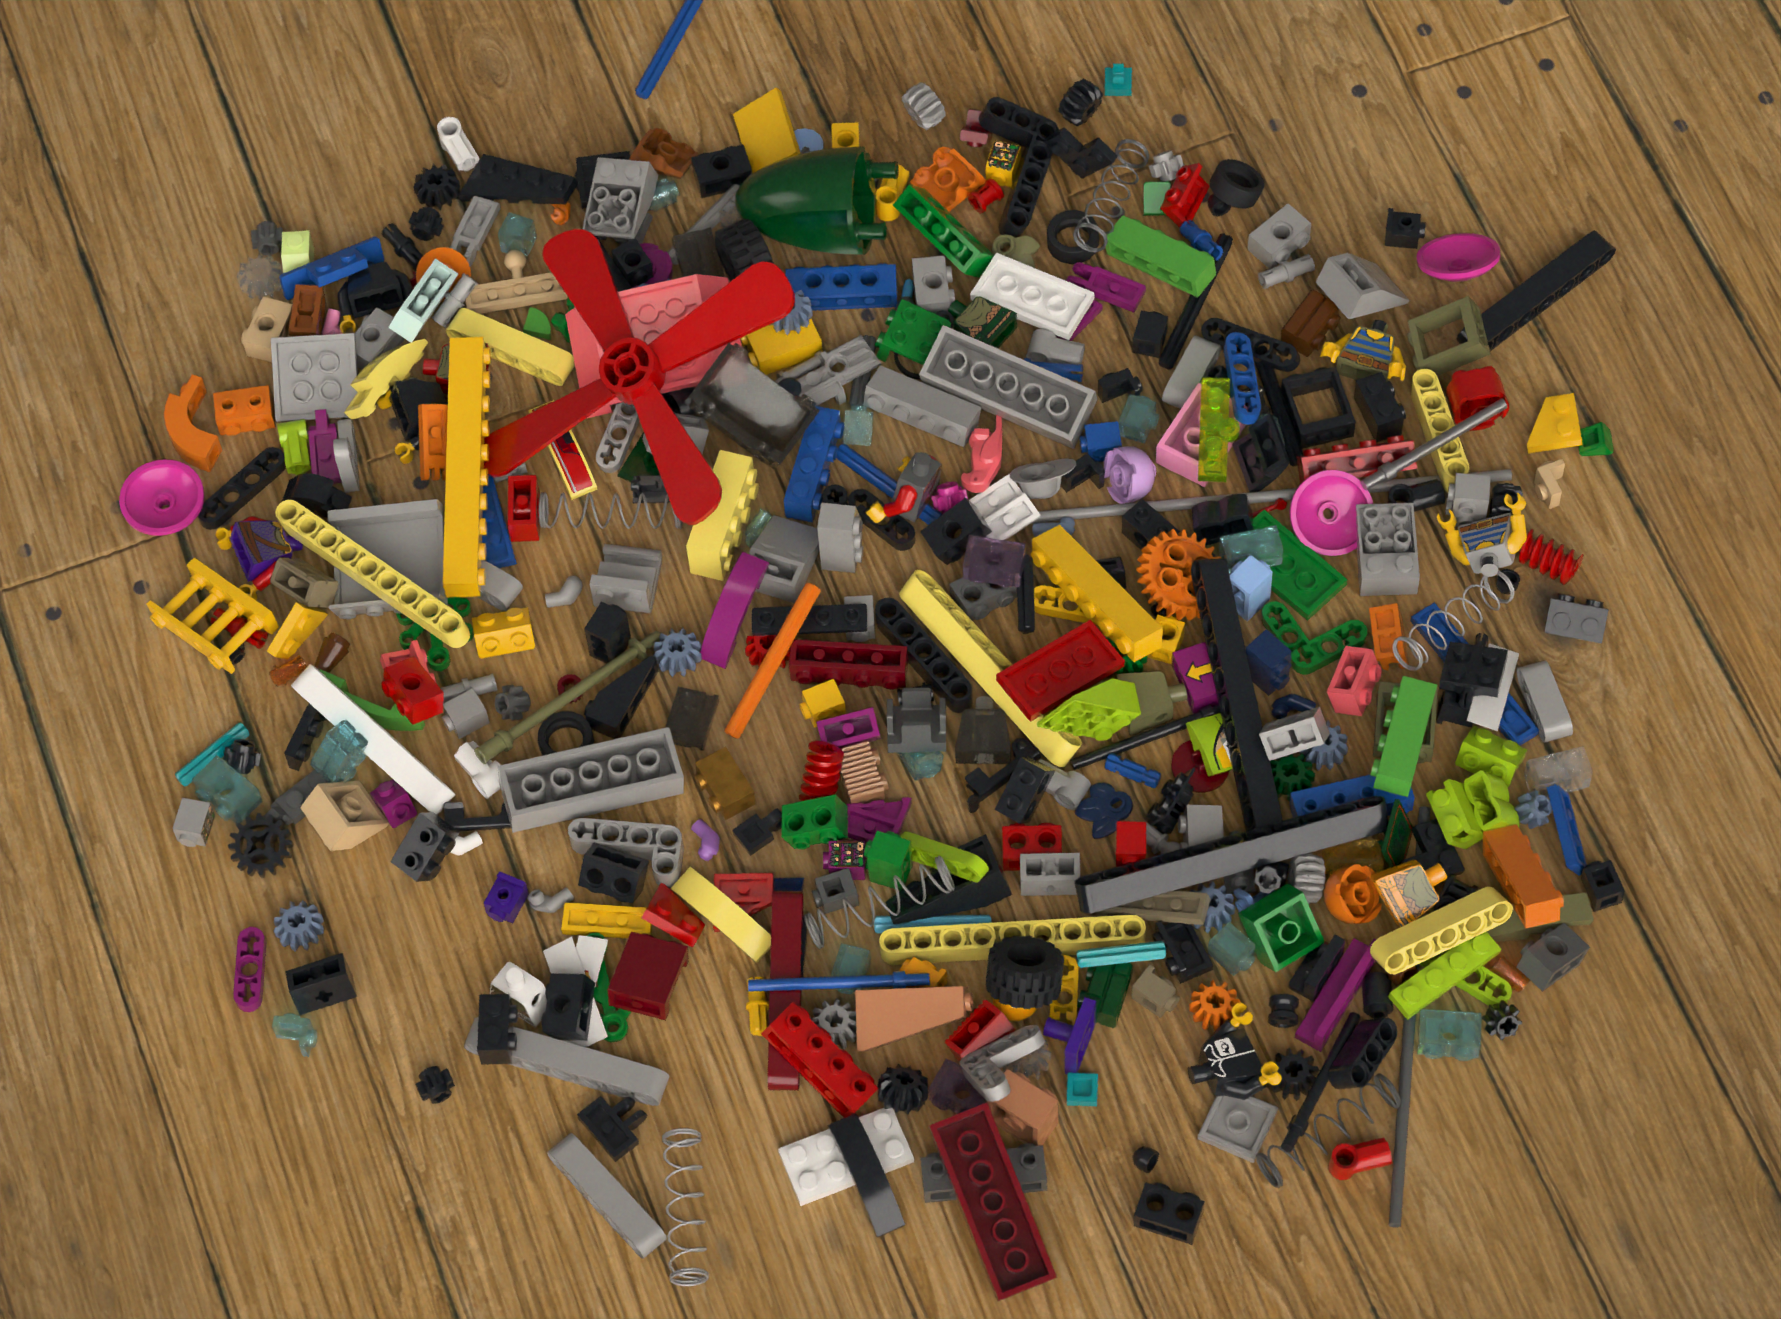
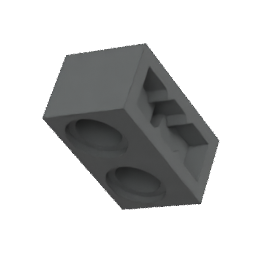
M998 558L950 583V597L972 621L981 620L990 611L1011 604L1017 598V584ZM998 584L1002 585L1003 587L993 588L991 586ZM971 597H974V598H977L978 600H976V601H968L967 599H968V598H971Z

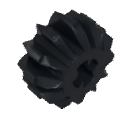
M1081 79L1075 82L1072 87H1069L1067 93L1064 94L1063 99L1059 103L1058 112L1069 123L1080 126L1086 123L1089 118H1092L1094 112L1097 111L1098 106L1102 102L1103 93L1091 81Z
M433 163L432 169L428 170L423 167L422 174H416L414 192L420 204H426L430 208L437 206L441 211L442 205L446 204L451 207L452 200L458 199L460 182L454 170H448L445 164L437 168Z
M1497 483L1492 489L1488 518L1510 512L1513 516L1512 510L1505 504L1504 499L1506 494H1509L1512 497V505L1518 501L1517 492L1523 496L1521 487L1511 483Z
M1290 1048L1286 1050V1056L1279 1052L1275 1055L1276 1062L1274 1063L1279 1067V1070L1276 1072L1282 1076V1080L1278 1085H1272V1091L1274 1093L1283 1091L1282 1098L1284 1100L1288 1098L1289 1094H1293L1294 1099L1298 1101L1300 1099V1092L1307 1096L1316 1079L1315 1076L1319 1073L1318 1066H1313L1314 1058L1312 1056L1303 1058L1304 1051L1302 1049L1298 1051L1297 1055L1293 1054ZM1289 1072H1295L1297 1077H1291Z
M899 1064L895 1069L887 1067L886 1072L881 1074L878 1080V1101L884 1103L885 1109L893 1108L895 1114L899 1111H904L907 1115H909L911 1110L919 1112L922 1105H925L928 1099V1078L922 1076V1070H912L911 1065L907 1068H903Z

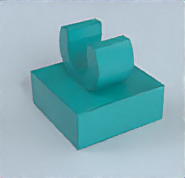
M1113 64V68L1105 67V96H1131L1132 68H1124V64Z

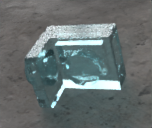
M851 405V410L844 411L843 444L871 446L873 412H867L868 406Z

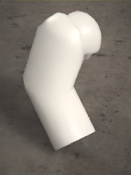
M475 831L465 837L457 836L455 847L450 853L460 856L483 844L478 832Z

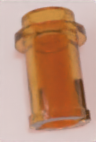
M298 655L279 667L273 666V670L269 671V675L276 687L280 685L284 687L287 685V681L299 676L307 666L303 658Z
M1503 955L1498 959V963L1495 962L1490 969L1510 984L1512 991L1516 990L1518 993L1530 981Z

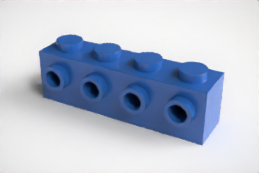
M812 406L784 497L785 517L813 523L816 510L821 508L823 501L822 490L824 486L828 485L830 478L829 467L831 462H835L837 455L836 444L838 439L842 438L845 424L841 422L839 410Z
M1365 775L1291 792L1289 807L1294 818L1359 799L1382 796L1385 798L1387 813L1390 816L1395 799L1400 800L1407 814L1413 810L1415 797L1412 788H1410L1408 797L1375 789L1373 786L1376 777Z

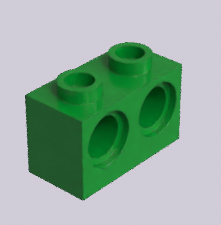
M836 795L782 805V838L794 849H807L810 845L829 844V841L848 838V806Z

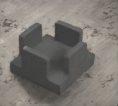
M903 688L901 706H893V699H887L888 753L946 752L945 698H940V705H932L930 688Z

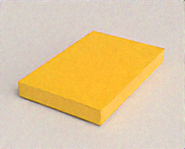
M778 88L772 89L733 113L742 145L744 144L752 174L773 162L801 154L782 92Z

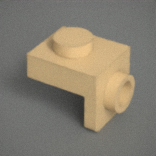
M1563 459L1555 462L1547 461L1536 470L1534 481L1536 494L1541 501H1545L1548 509L1557 507L1560 504L1562 490L1556 479L1563 476L1565 467Z

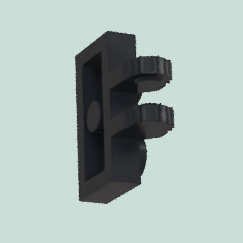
M600 1096L580 1111L577 1117L616 1162L639 1144L638 1138L631 1130L636 1129L646 1120L647 1114L640 1110L623 1122L619 1117L632 1109L635 1100L628 1096L611 1108Z

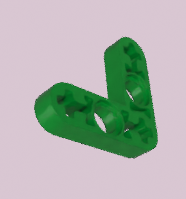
M1278 601L1268 602L1262 609L1261 621L1264 627L1292 651L1291 666L1297 673L1302 675L1311 674L1340 659L1345 646L1361 648L1367 640L1368 629L1366 625L1359 620H1349L1309 641L1283 603ZM1270 612H1273L1275 615L1280 614L1279 622L1282 625L1281 627H1279L1275 617L1269 618ZM1352 630L1354 633L1360 632L1359 638H1356L1354 635L1349 637V631ZM1291 632L1298 639L1294 643H1286L1282 640V635ZM1325 642H1333L1337 645L1338 649L1335 652L1328 653L1321 646ZM1300 653L1305 659L1310 658L1309 664L1305 661L1300 662Z

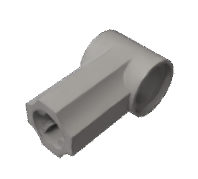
M1036 329L1033 331L1026 358H1031V361L1082 364L1085 344L1057 338L1054 333L1045 329Z
M1040 759L1039 762L1056 770L1045 792L1053 795L1054 799L1061 806L1069 810H1076L1091 786L1090 781L1076 771H1069L1067 773Z

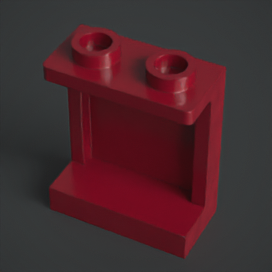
M631 932L608 987L609 1006L666 1021L670 1011L669 1000L682 968L687 967L689 962L688 946H684L677 941H665L654 938L646 933Z

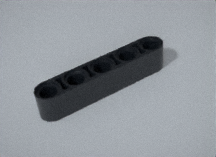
M890 597L879 600L875 606L876 625L881 633L892 645L907 646L908 663L927 684L932 685V690L939 698H945L946 706L955 713L967 712L973 704L972 685L897 600ZM885 614H893V615H894V616L889 617V618L883 617V615H885ZM904 633L911 634L910 637H901ZM921 653L929 654L927 657H919L918 655ZM939 673L947 674L945 677H937L936 675ZM957 693L965 694L964 697L957 698L953 695Z

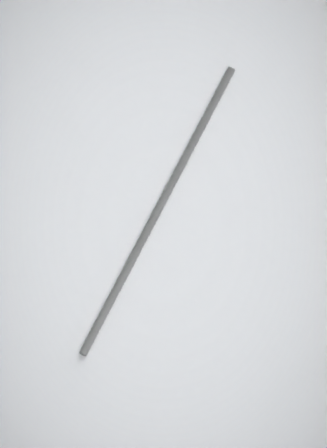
M1511 469L1469 473L1491 476L1490 482L1512 480ZM1439 476L1393 479L1388 482L1382 481L1368 491L1369 493L1390 491L1397 484L1412 486L1434 479L1440 481ZM1297 488L1237 494H1247L1250 504L1275 502L1278 498H1283L1286 501L1292 499ZM1232 494L1148 501L1147 503L1157 512L1192 509V507L1201 502L1220 501ZM1136 503L1038 511L1041 517L1032 523L1060 521L1063 517H1071L1074 520L1124 515Z

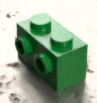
M877 831L874 839L868 840L864 851V857H867L865 869L868 870L869 881L895 889L894 875H897L905 885L913 866L911 841L903 839L894 832L888 831L884 833ZM897 880L898 890L901 891L903 887Z

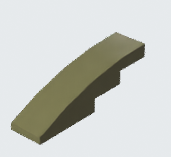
M1587 892L1562 895L1564 906L1560 908V921L1525 928L1513 908L1511 917L1506 922L1487 932L1495 942L1527 940L1530 934H1542L1547 929L1552 928L1554 930L1563 923L1567 926L1590 925L1594 918Z

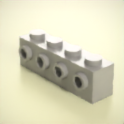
M881 365L866 385L863 406L962 447H965L969 441L970 434L974 431V428L978 427L981 412L980 406Z

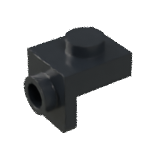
M1129 368L1116 373H1108L1098 380V396L1102 403L1126 393L1129 394L1134 405L1140 403V392L1143 391L1142 384L1137 376L1133 377Z
M1087 453L1076 460V466L1072 471L1061 477V487L1067 493L1090 478L1095 486L1100 489L1104 487L1105 470L1099 461H1094Z

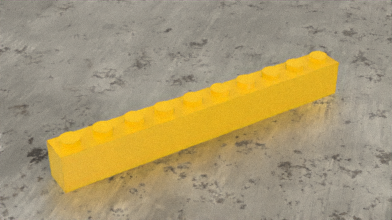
M483 337L450 338L443 553V587L446 598L481 596V586L486 585L485 568H481V560H486V544L482 543V535H487L486 518H482L483 510L488 508L487 493H483V486H488V470L484 469V461L489 460L488 444H484V437H489V421L485 420V412H490L489 395H485L486 388H490L491 385L490 372L486 371V364H491L490 347H485Z

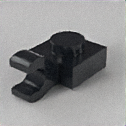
M777 808L762 820L755 814L732 830L733 835L751 856L774 840L771 832L782 828V813Z

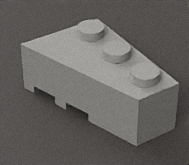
M821 503L817 531L822 570L855 573L857 562L862 563L864 547L861 546L863 522L856 506Z

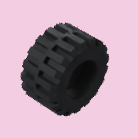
M742 219L715 231L716 250L730 281L753 264L759 262L773 263L763 236L749 219Z
M1032 936L1004 938L1002 941L994 943L993 947L989 950L986 989L991 993V997L999 1000L1004 1005L1008 1004L1014 1008L1030 1009L1050 1005L1053 1003V1000L1058 999L1059 993H1061L1064 956L1061 955L1062 952L1059 948H1055L1054 944L1045 942L1041 938H1033Z

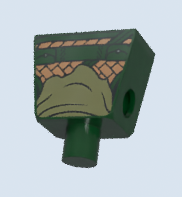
M981 296L976 297L968 306L955 300L948 309V312L955 318L954 330L995 348H999L1017 329L1016 312Z

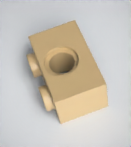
M262 297L259 306H255L252 312V321L249 328H246L242 334L241 342L244 345L247 356L272 362L271 338L290 337L289 325L292 304Z

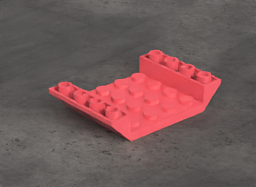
M694 274L619 291L618 294L634 338L650 344L726 286L729 281L727 277ZM573 308L565 316L580 389L600 379L599 364L605 351L577 309ZM740 338L666 372L665 383L660 390L661 394L719 381L722 388L749 382ZM616 397L587 418L613 413L612 405L623 402Z

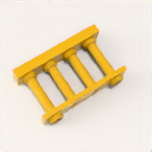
M193 558L186 565L192 575L190 577L191 581L163 608L151 600L146 603L152 614L150 619L157 627L161 629L166 627L204 654L216 669L220 670L223 668L232 674L235 668L229 656L256 630L264 629L272 635L279 628V625L271 610L202 562ZM205 588L209 591L210 594L182 622L172 616L198 589L202 590ZM224 601L228 604L229 608L201 636L191 629L218 602L222 603ZM244 615L248 618V622L221 649L210 643L237 616L241 617Z

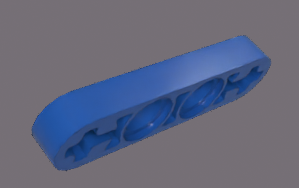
M1233 332L1226 337L1223 350L1233 413L1238 422L1249 425L1257 422L1261 411L1251 341L1245 334ZM1236 345H1238V348L1241 349L1240 353L1236 354ZM1242 364L1247 367V370L1239 371L1233 365ZM1237 386H1247L1251 389V391L1242 392L1237 388ZM1245 403H1248L1249 412L1244 408Z

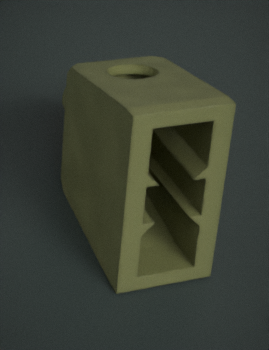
M1161 671L1116 675V679L1135 683L1141 714L1127 725L1130 736L1173 719V703L1187 700L1184 683L1168 686L1165 675Z

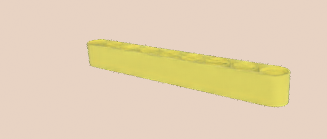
M285 500L277 506L275 511L277 519L287 534L450 647L459 648L468 642L470 631L460 614L298 502Z
M915 570L899 592L901 599L1052 764L1058 767H1065L1082 745L1081 739L1071 733L1053 732L1050 729L1037 727V722L1054 709L1031 722L1026 718L996 681L997 673L1008 668L1012 663L933 577L925 571Z
M1137 915L891 928L881 934L879 945L881 958L884 962L891 965H902L908 958L911 960L913 957L920 961L927 960L930 963L988 960L989 950L993 947L994 943L1013 936H1032L1036 938L1040 935H1046L1049 939L1045 942H1051L1055 945V948H1059L1062 952L1061 955H1076L1078 950L1145 943L1146 925L1144 920ZM1135 930L1139 934L1137 936H1128L1125 932ZM1098 932H1106L1109 934V936L1106 938H1099L1095 934H1097ZM1074 933L1077 934L1079 938L1070 940L1065 936ZM981 938L990 941L985 945H980L976 943V941ZM950 940L960 942V944L954 947L948 946L946 943ZM919 942H927L930 944L926 948H919L916 946ZM892 943L900 945V947L895 950H890L886 948L889 944Z

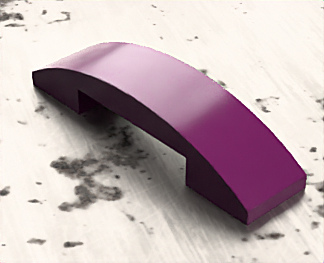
M745 552L741 553L722 590L709 622L700 651L702 660L724 669L727 668L737 643L734 641L755 590L760 588L769 562Z

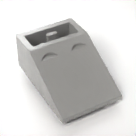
M598 157L582 229L593 233L594 236L634 239L654 198L658 174L651 163Z
M1350 253L1329 257L1316 280L1318 286L1348 319L1405 305L1410 301L1376 263Z
M1357 504V560L1360 596L1417 594L1420 574L1414 504Z
M773 515L749 552L750 555L769 562L760 588H756V592L792 603L796 602L819 553L817 528Z

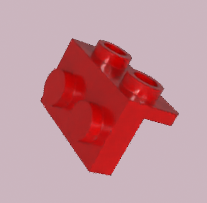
M1200 163L1184 165L1177 171L1176 179L1172 187L1166 192L1165 200L1160 208L1179 228L1185 221L1189 224V220H1193L1210 187L1199 175L1203 168Z

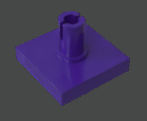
M1084 997L1074 1026L1048 1017L1045 1023L1044 1036L1067 1042L1065 1048V1074L1067 1075L1068 1073H1078L1096 1025L1095 1000Z

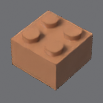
M1006 1069L1004 1074L1011 1089L1010 1093L1001 1100L987 1101L996 1126L1025 1144L1043 1145L1058 1124V1100L1050 1090L1046 1088L1039 1089L1031 1084L1030 1079L1020 1072L1013 1073Z

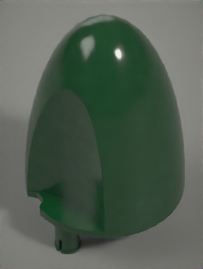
M864 146L829 148L787 157L759 169L740 185L734 201L736 211L741 219H749L753 222L762 235L778 242L819 252L865 255L870 249L872 240H886L887 236L886 223H875V179H897L899 174L898 162H874L870 154L865 153Z

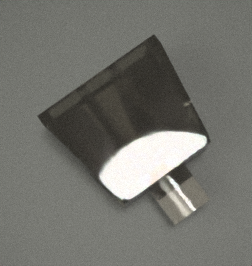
M991 697L976 698L975 709L963 710L955 745L956 764H1009L1011 762V745L1005 711L993 709V699Z

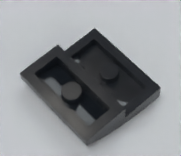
M1270 413L1249 426V434L1232 444L1249 492L1263 490L1280 476L1290 463L1275 419Z

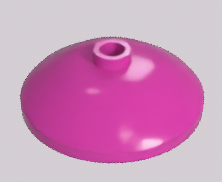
M1459 233L1446 235L1423 245L1417 253V264L1424 273L1433 278L1449 282L1468 281L1487 273L1498 263L1501 256L1500 247L1493 239L1479 234Z
M175 460L152 461L140 466L127 477L120 491V509L127 523L139 532L154 536L173 534L190 525L199 515L204 503V487L198 474L188 465ZM169 505L168 508L161 509L163 506Z
M1338 470L1315 473L1298 486L1291 499L1289 517L1293 532L1301 543L1310 547L1317 554L1338 556L1349 553L1357 548L1356 505L1373 504L1372 497L1369 491L1362 487L1361 481L1349 473ZM1326 508L1331 510V517L1329 519L1323 516V511Z

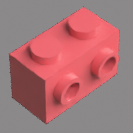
M1345 646L1327 690L1335 713L1363 716L1366 706L1371 703L1372 691L1382 674L1381 666L1377 662L1373 649Z

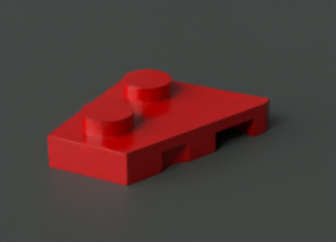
M773 873L714 874V886L749 916L772 906V893L774 891ZM713 925L714 932H720V930Z
M660 883L641 917L692 948L705 927V924L663 883Z

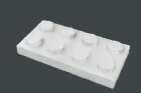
M999 253L994 255L970 293L972 301L976 297L981 296L1016 312L1018 320L1037 328L1051 331L1066 340L1071 338L1095 299L1094 292Z
M882 1108L859 1117L885 1173L914 1162L913 1154L893 1108ZM829 1129L778 1148V1153L800 1206L855 1185Z

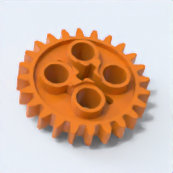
M1172 529L1167 534L1163 531L1157 537L1154 536L1142 548L1143 554L1137 559L1141 565L1136 568L1138 573L1143 574L1137 580V583L1146 585L1141 593H1150L1151 595L1148 603L1156 601L1158 603L1157 612L1165 608L1166 617L1169 618L1176 613L1178 621L1185 616L1188 621H1191L1196 616L1200 619L1191 577L1193 561L1221 558V556L1213 557L1212 552L1215 547L1207 549L1205 547V538L1198 542L1196 541V533L1194 532L1187 537L1185 529L1178 534L1175 529Z

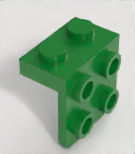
M902 299L897 311L891 309L885 322L889 326L887 332L881 331L875 343V347L879 348L876 357L886 362L890 352L893 351L924 365L942 326L950 328L951 323L941 316Z

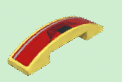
M554 400L528 410L529 414L554 402ZM571 429L547 446L571 500L598 490Z

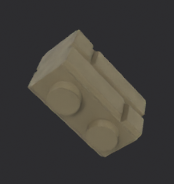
M279 557L270 579L272 585L308 607L319 606L329 608V605H332L339 585L338 581L300 558Z

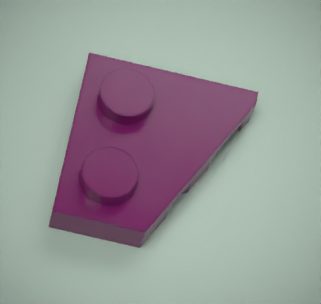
M902 797V801L884 803V800H877L868 804L861 802L847 804L848 838L867 843L869 839H874L877 831L884 833L889 831L899 835L911 807L912 798Z

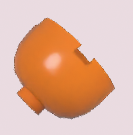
M1359 864L1346 865L1337 869L1329 876L1323 892L1324 902L1327 910L1334 918L1346 924L1369 923L1377 917L1382 903L1378 904L1379 893L1370 878L1371 875L1375 874L1372 868Z

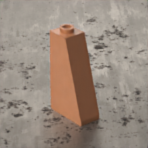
M965 986L855 990L857 1051H871L969 1017V1011L973 1010L972 992L968 993V987Z

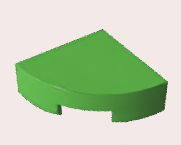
M530 307L523 333L550 340L551 327L547 316L540 310Z

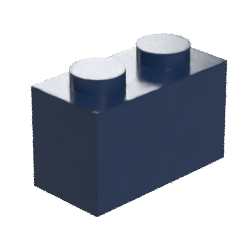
M1266 629L1246 647V654L1252 682L1269 696L1276 689L1278 691L1283 689L1289 682L1292 651Z

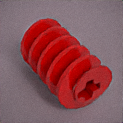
M1530 529L1526 542L1519 551V563L1525 564L1529 561V567L1533 570L1540 565L1539 572L1544 575L1550 570L1551 579L1555 580L1560 576V583L1563 585L1567 584L1578 571L1584 555L1582 554L1576 560L1574 559V549L1564 554V544L1554 549V539L1544 544V534L1541 533L1534 539V529Z
M811 741L808 744V748L811 751L806 754V759L810 762L804 765V769L807 772L802 776L805 783H802L800 786L803 792L799 795L800 801L836 795L838 781L840 780L839 772L842 770L841 762L844 759V752L841 748L826 741Z

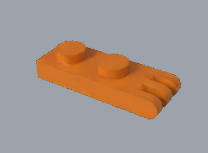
M448 404L418 405L420 478L422 481L429 480L430 469L433 481L440 479V469L441 478L443 481H446Z

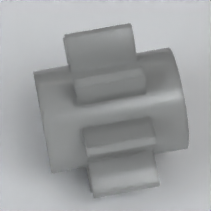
M1168 150L1153 156L1154 164L1149 165V169L1153 178L1160 177L1161 182L1176 179V173L1184 166L1181 155L1174 156L1172 150Z

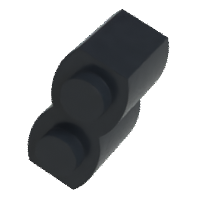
M1232 494L1220 501H1205L1192 507L1193 530L1197 535L1198 542L1204 538L1206 539L1205 545L1218 543L1225 538L1243 537L1254 531L1252 508L1247 494Z

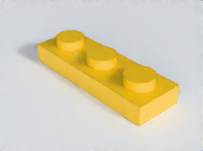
M564 903L561 931L564 935L587 936L590 933H600L604 937L629 938L631 932L651 935L652 924L641 918L646 907Z

